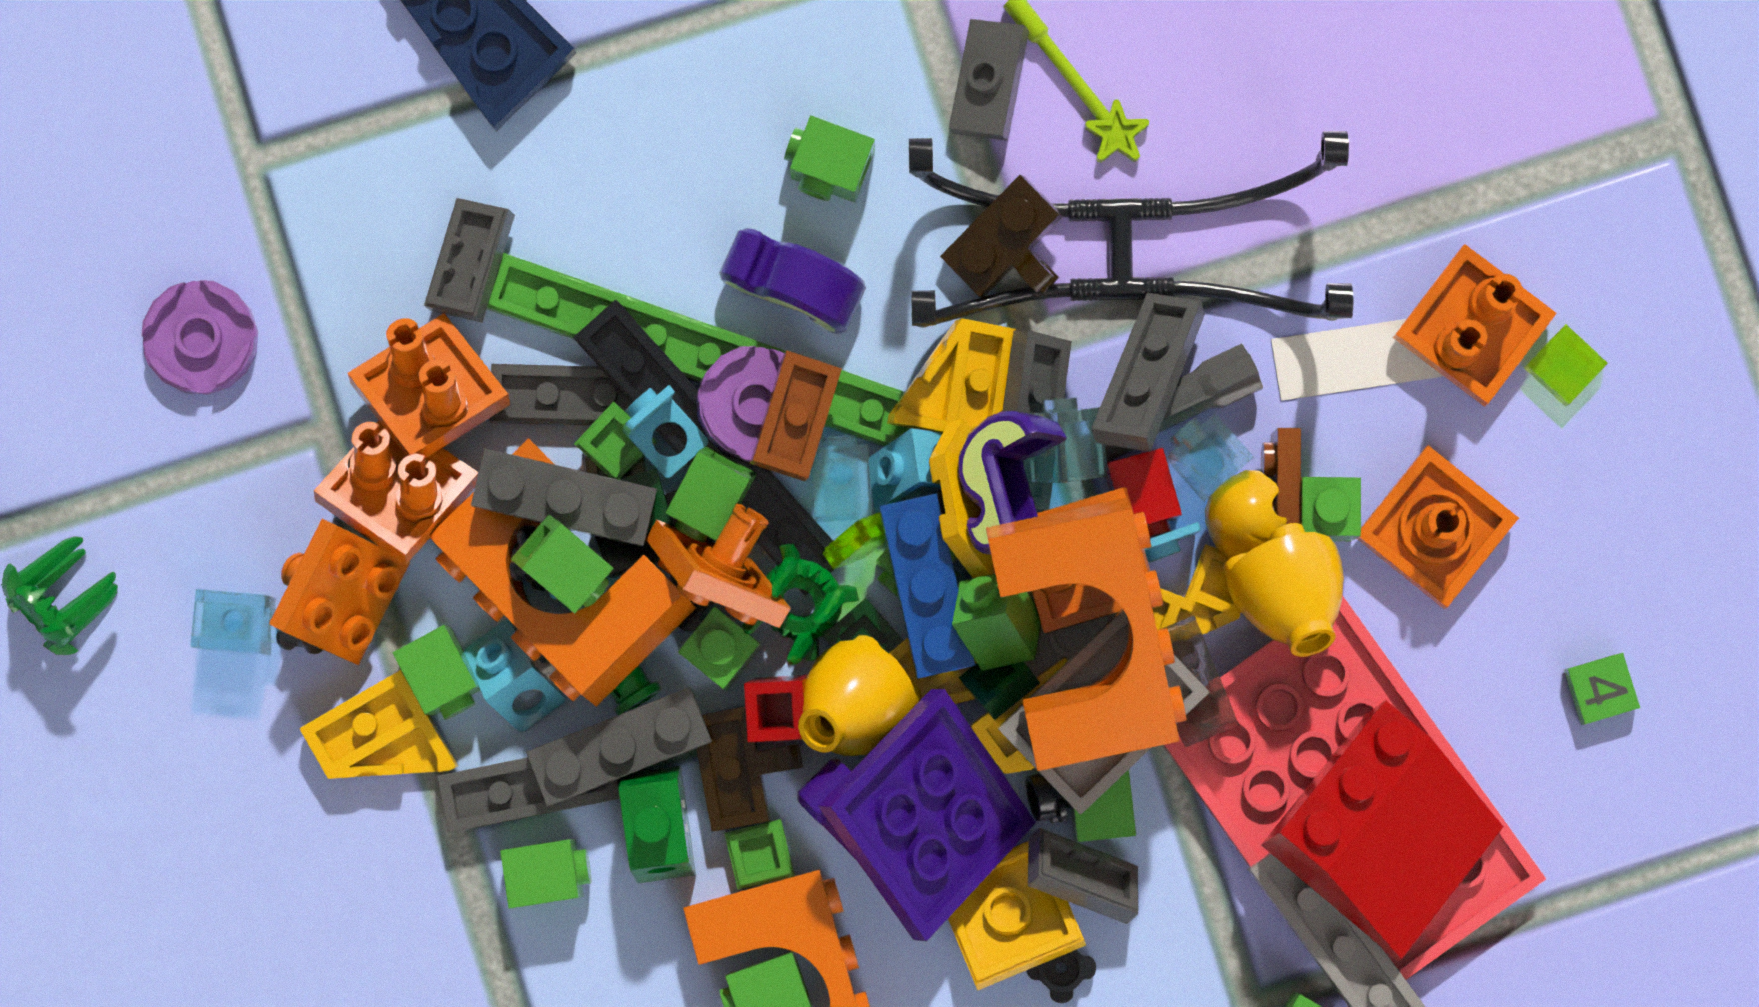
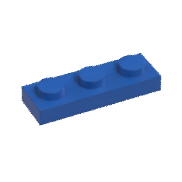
M937 493L879 506L916 678L975 666L973 656L952 626L958 586L949 547L942 539L939 516L942 514Z

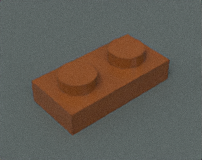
M786 350L779 366L749 464L804 482L809 478L842 368Z
M1277 428L1271 434V442L1262 443L1261 472L1267 477H1271V480L1279 488V493L1272 502L1274 512L1280 517H1285L1287 519L1286 524H1301V428Z

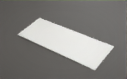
M1406 319L1271 339L1281 401L1444 376L1392 338Z

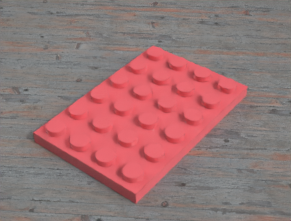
M1342 595L1339 614L1333 625L1336 638L1331 646L1315 655L1298 657L1291 653L1287 644L1273 639L1209 684L1206 688L1210 693L1186 714L1187 721L1176 724L1180 741L1165 744L1163 747L1250 867L1269 853L1261 844L1363 716L1373 708L1387 700L1431 737L1504 827L1400 961H1397L1384 950L1405 980H1407L1545 881L1546 878Z

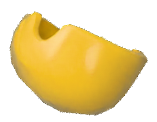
M1244 470L1223 482L1208 498L1205 507V523L1209 535L1216 548L1229 559L1238 554L1248 553L1251 549L1269 541L1272 532L1287 523V519L1278 516L1272 507V502L1279 493L1278 486L1260 471Z

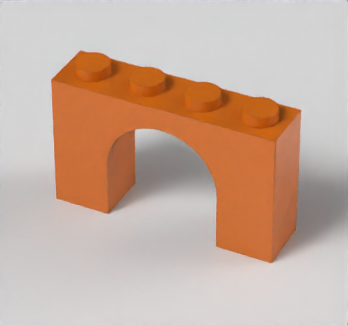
M529 438L512 454L554 464ZM474 492L429 535L432 541L442 550L435 558L436 561L458 583L467 576L480 589L472 598L496 622L504 615L518 629L511 636V639L533 661H536L543 655L556 668L549 678L573 702L582 695L597 707L696 609L645 555L589 607L578 610L576 613L564 614L547 613L534 608L525 594L523 581H515L511 577L510 563L513 548L518 543L517 533L519 529L524 525H532L537 529L541 523L471 507Z
M1128 498L986 527L1000 597L1062 584H1084L1107 593L1122 607L1127 615L1128 639L1124 653L1116 666L1106 676L1087 686L1022 700L1037 771L1179 742L1176 723L1187 721L1180 686L1168 687L1164 665L1174 664L1175 659L1168 628L1160 630L1156 628L1152 608L1163 606V600L1156 570L1145 572L1141 549L1151 548L1144 512L1133 514Z
M821 869L683 908L698 965L764 947L784 948L800 954L816 967L826 983L830 1007H870L866 991L855 994L849 971L859 969L851 935L839 937L833 914L844 912L835 877L824 880Z

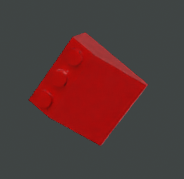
M1385 700L1363 716L1261 846L1394 959L1400 961L1504 826L1433 739Z

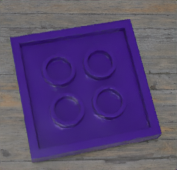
M931 689L818 805L911 938L926 942L1036 824L1034 818L945 689Z

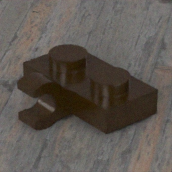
M1020 174L940 257L979 297L986 296L1013 268L1017 270L1030 287L1036 292L1041 291L1044 294L1060 277L1032 248L1064 216L1025 176Z
M746 707L703 714L702 716L712 743L697 748L711 832L771 821L763 775L803 768L800 746L795 744L758 751L757 742H748Z

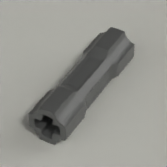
M1242 343L1203 361L1193 372L1180 377L1158 433L1208 409L1224 408L1263 389L1257 367ZM1098 411L1085 417L1094 442L1095 439L1091 428ZM1095 442L1098 451L1106 463L1135 450Z

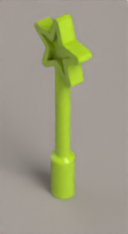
M1008 0L1003 5V8L1016 24L1026 26L1029 30L1028 40L1039 45L1097 119L1088 120L1084 125L1087 131L1101 139L1096 157L1097 162L1102 163L1116 151L1131 161L1136 162L1140 158V154L1134 137L1149 126V120L1126 119L1121 102L1118 99L1113 101L1109 112L1048 35L1049 28L1028 1Z

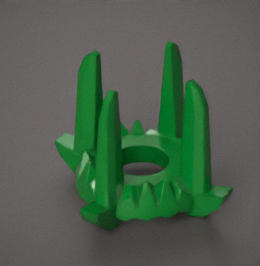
M78 536L61 541L18 573L16 567L11 563L6 566L3 572L1 586L4 596H6L7 606L13 614L21 610V613L25 615L27 620L34 624L37 631L47 640L43 646L56 655H71L79 651L70 642L113 601L118 590V585L113 583L116 573L110 572L59 611L57 606L52 605L55 600L54 596L45 598L47 589L86 554L84 548L75 550L83 543V538Z
M794 544L781 545L779 548L783 561L766 575L772 584L773 598L781 595L784 599V595L788 590L801 588L812 596L815 603V609L810 615L797 616L789 611L780 628L770 625L771 629L774 632H779L781 637L795 640L787 656V661L790 665H796L804 657L806 661L817 660L819 657L818 637L827 633L837 623L844 603L859 601L856 587L839 585L828 570L815 562L801 559ZM758 620L755 625L743 623L744 634H752L763 621Z

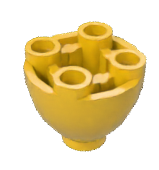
M1289 523L1275 529L1270 535L1269 541L1251 549L1248 553L1238 554L1226 561L1223 571L1227 579V590L1241 613L1260 632L1278 642L1287 644L1291 653L1298 657L1315 655L1332 645L1336 638L1333 625L1338 617L1342 603L1344 575L1337 546L1329 536L1316 532H1305L1301 524Z
M861 635L853 640L840 641L825 650L817 658L806 676L803 714L798 724L799 732L803 741L815 751L822 753L833 752L842 756L868 755L921 700L922 695L917 684L910 680L898 660L882 649L874 638Z

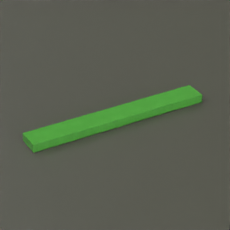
M503 253L487 306V310L573 339L578 332L614 300H617L687 379L700 384L704 374L721 355L741 346L763 347L782 353L786 352L783 349ZM841 370L824 427L885 447L911 429L887 424L889 414L905 392Z

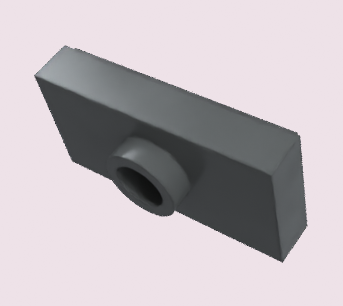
M970 19L949 124V130L953 134L1008 141L1029 30L1025 25Z
M456 198L424 303L427 309L432 312L445 313L446 315L483 323L515 217L514 213L507 208Z
M1039 828L1029 837V887L1128 924L1138 915V866L1042 828Z

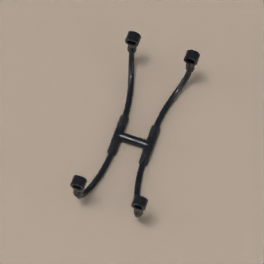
M1322 131L1321 149L1316 155L1315 162L1278 180L1232 194L1172 202L1171 198H1113L1092 200L1070 199L1068 203H1052L1064 217H1068L1070 222L1109 221L1110 278H1071L1070 283L1053 284L1044 294L1041 291L1036 292L1032 287H1025L980 297L937 310L935 290L911 291L912 326L926 328L983 311L1040 299L1070 297L1071 301L1144 300L1147 293L1173 297L1174 295H1192L1219 298L1329 321L1352 318L1354 305L1352 283H1327L1325 300L1320 305L1215 283L1174 281L1173 277H1133L1132 221L1171 220L1172 216L1200 214L1246 205L1294 189L1320 176L1325 171L1335 169L1337 166H1347L1349 159L1347 131ZM909 138V174L911 173L940 192L984 207H988L999 196L961 185L933 172L932 138Z

